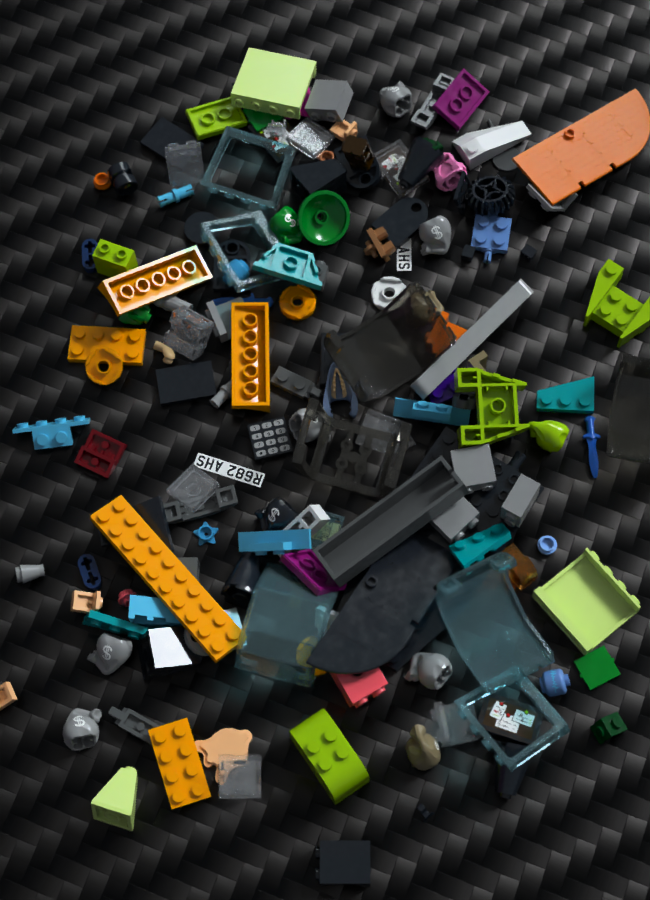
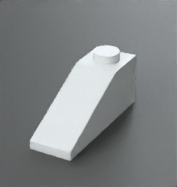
M309 505L283 530L311 529L312 536L331 519L320 505ZM285 550V554L291 552L292 550Z

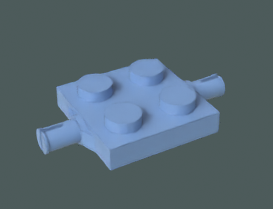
M476 214L471 246L476 247L475 250L485 253L484 263L487 262V257L488 264L491 263L492 254H507L512 223L511 218H503L498 215H491L489 217Z

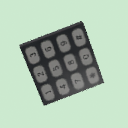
M284 417L247 425L256 462L293 453Z

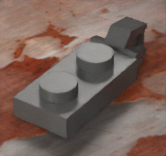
M281 366L277 368L270 380L272 385L303 400L304 398L309 399L311 397L319 401L322 396V390L316 388L315 383Z
M113 706L108 713L117 719L115 724L118 727L152 745L148 730L160 725L130 708L124 707L120 711Z

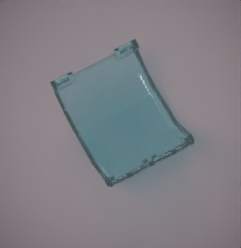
M507 552L496 553L439 581L435 592V600L440 616L458 655L483 690L490 694L503 689L504 684L509 686L521 680V675L523 677L531 675L539 670V666L544 668L555 662L553 651L526 617L510 582L507 570L516 567L517 562Z
M272 562L267 563L253 590L237 644L235 668L304 687H313L316 679L314 677L316 668L306 662L325 634L330 613L340 591L317 596L288 567Z

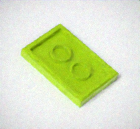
M231 97L185 110L197 140L248 126L242 109L231 105Z

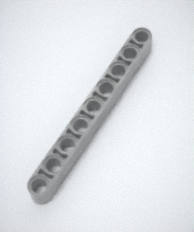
M522 279L518 280L410 387L424 400L534 291Z

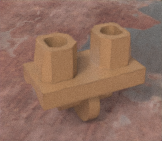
M384 227L366 230L373 244L370 240L365 242L367 246L364 249L365 255H372L373 258H376L378 251L385 262L391 260L389 256L396 251V248L391 240L382 245L381 241L388 237Z

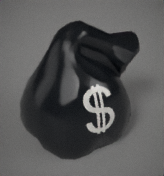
M281 497L272 499L267 508L258 509L254 513L259 519L261 531L283 530L299 515Z

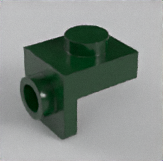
M618 712L605 716L590 726L599 744L628 730Z

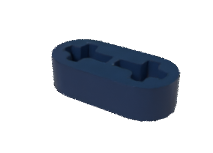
M86 239L82 243V264L87 273L97 272L95 263L92 264V267H89L90 259L93 260L92 255L98 244L94 239ZM90 245H93L92 253H89L88 250Z
M90 554L80 556L78 567L83 582L90 591H97L103 583L97 563ZM85 560L91 562L89 564L91 570H87L86 566L84 565ZM92 574H93V577H94L95 580H96V581H95V583H96L95 585H92L91 583H89V582H91V579H90V576H89V575H92Z

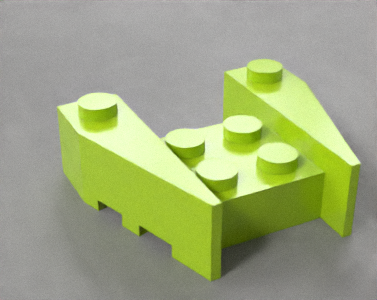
M608 259L598 272L583 326H586L590 320L595 321L620 337L617 347L620 348L629 342L631 338L642 333L650 326V297L645 304H642L616 288L615 286L620 281L624 268Z
M480 368L456 369L454 373L455 393L475 392L477 425H461L457 430L458 449L484 444L490 445L525 432L530 427V424H519L517 391H523L527 386V382L506 378L497 373H489Z

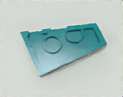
M594 376L538 390L536 393V411L593 414Z
M500 523L484 531L477 532L466 539L457 541L450 545L449 549L466 572L471 569L470 565L475 561L480 562L484 559V554L489 551H495L512 537L506 526Z
M90 610L85 615L82 623L83 625L108 630L112 633L128 635L127 637L139 640L148 629L147 627L94 610Z

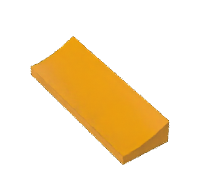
M195 245L103 280L97 288L106 297L118 317L209 281L213 276Z
M231 302L232 409H250L270 413L269 302Z

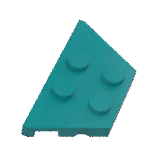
M279 242L271 250L264 253L259 261H255L252 266V270L316 290H321L322 281L318 277L319 271L315 265L313 253Z

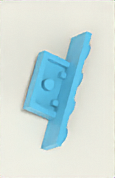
M395 397L393 416L461 426L469 425L471 410L460 409L451 405Z
M80 415L73 417L74 420L57 418L55 422L47 423V420L36 421L35 425H28L27 422L19 423L12 432L15 434L32 431L35 450L73 445L71 426L89 424L90 418Z
M311 529L238 532L239 552L248 551L255 552V555H267V551H273V555L285 554V550L312 549Z

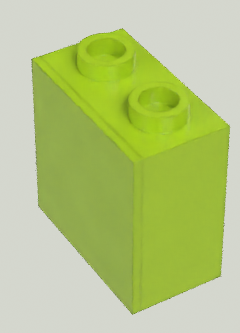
M103 239L99 240L92 255L97 273L109 277H114L139 267L134 250Z

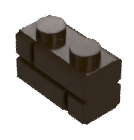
M352 135L347 136L346 140L342 142L341 150L350 166L365 171L370 170L375 157L368 141Z

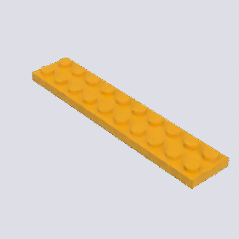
M122 495L90 515V520L215 663L247 640L244 632Z

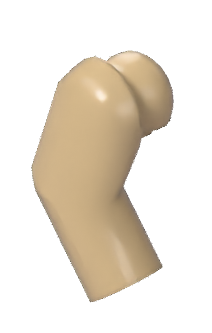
M156 341L153 349L163 353L164 363L172 364L173 359H175L173 348Z

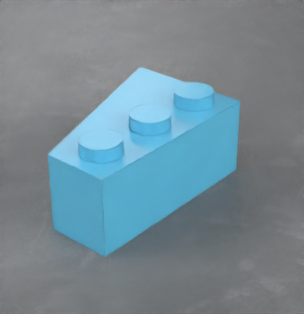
M130 595L128 619L131 623L147 627L148 629L183 626L159 598Z

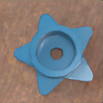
M204 522L199 529L193 531L199 537L198 544L200 546L206 542L215 544L214 535L218 532V528H212L207 522Z

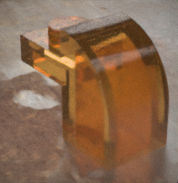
M514 543L498 554L500 561L510 571L509 577L521 591L537 580L538 573L528 556H524Z

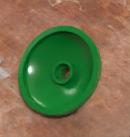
M320 190L310 194L302 202L298 211L297 222L299 230L309 242L316 245L324 246L337 242L346 233L350 222V211L346 201L339 194L328 190ZM321 213V218L318 220L317 216Z

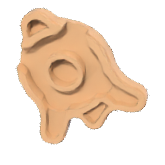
M224 728L217 731L209 739L195 741L197 751L204 756L205 767H217L215 780L218 784H225L229 773L241 765L234 764V759L246 760L249 744L252 741V734L246 729Z

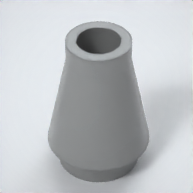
M43 564L15 567L18 583L23 582L24 584L45 576Z

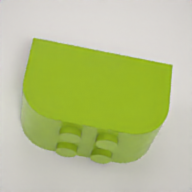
M324 708L288 731L290 739L335 805L369 782V774L363 763Z

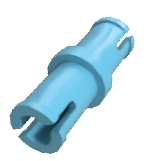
M188 184L178 189L173 188L171 192L157 196V201L164 200L159 202L160 207L173 202L178 203L180 199L194 195V190L187 191L193 187L191 184Z

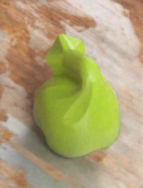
M553 420L532 421L528 423L530 424L528 428L530 436L536 437V442L541 449L548 452H558L562 448L569 433V428L565 424Z

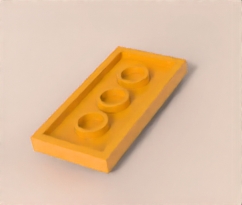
M72 325L68 362L85 363L92 351L99 348H109L120 355L123 365L142 366L146 329ZM102 361L100 364H108V363H107L106 361Z
M184 718L149 729L148 733L171 809L173 810L210 798L211 794L188 719Z

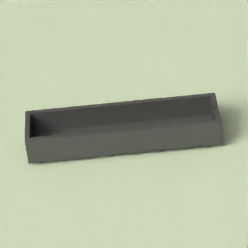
M441 455L312 551L336 584L342 587L469 492L462 480Z

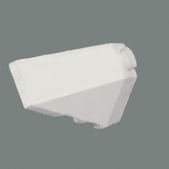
M519 121L466 133L452 141V144L471 170L529 138L532 134L524 122Z

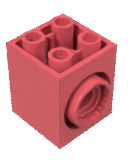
M379 667L360 673L358 677L352 674L330 673L349 707L355 706L358 708L368 701L367 697L371 695L373 698L379 696L386 690L385 686L388 684Z

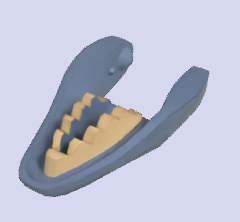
M333 362L329 368L324 392V413L328 421H331L333 414L331 413L330 404L338 400H347L351 404L349 415L354 419L358 411L357 397L340 362Z

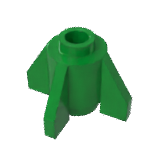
M149 305L121 315L118 320L124 324H147L152 317L150 314L151 309Z

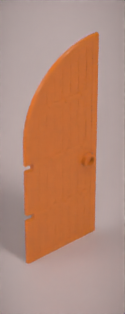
M635 88L513 157L512 160L553 206L581 189L579 183L586 187L613 171L610 165L618 168L641 152L650 135V113L641 94Z

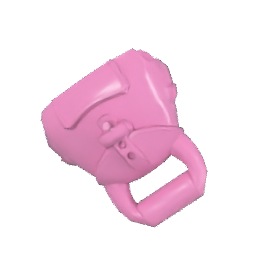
M448 152L443 153L445 157L443 161L445 162L433 169L436 187L444 192L452 191L457 187L462 171H466L467 174L465 165L457 162L454 156Z

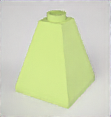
M129 766L121 767L92 799L91 807L95 820L133 831L138 783L137 770Z

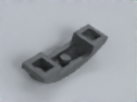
M443 73L439 74L433 84L432 91L422 107L416 111L411 119V124L425 130L433 124L439 114L431 107L455 78Z
M234 485L216 489L215 493L180 503L177 500L163 505L168 524H175L219 513L237 505L238 499Z

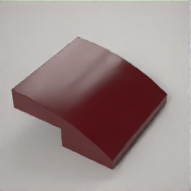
M92 429L85 445L81 446L74 463L109 478L120 461L127 444Z

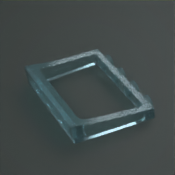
M226 126L200 185L208 187L207 191L215 194L218 191L223 192L224 197L233 200L235 196L241 198L240 202L251 205V202L258 204V208L267 210L268 207L276 209L297 149L290 145ZM231 139H237L285 155L271 200L267 201L211 182Z
M261 211L203 222L200 225L202 231L200 234L203 242L209 243L210 254L212 257H217L220 271H225L228 285L233 286L237 293L271 282L284 280L265 273L240 280L212 234L213 231L253 226L269 251L279 241Z
M517 665L454 701L459 709L456 712L463 721L467 719L471 723L469 725L471 731L476 736L478 734L482 736L483 740L481 742L488 751L492 749L496 753L494 758L502 767L505 764L510 771H513L538 752L570 732L566 721ZM511 683H515L552 724L553 728L510 758L468 710L467 706Z

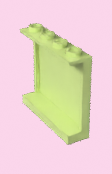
M249 47L231 91V105L300 120V109L311 79H315L316 61Z
M588 548L545 585L535 589L532 594L533 599L583 655L590 653L637 614L641 608L639 600L626 591L624 583L620 580L617 581L611 569L606 565L604 566L599 561L598 555Z

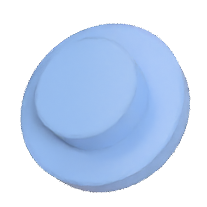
M542 536L538 540L537 548L542 554L551 555L556 551L557 542L551 536Z

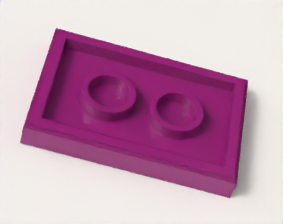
M463 68L431 108L458 131L490 91Z
M311 549L281 555L280 561L317 596L345 590L347 583L339 587Z

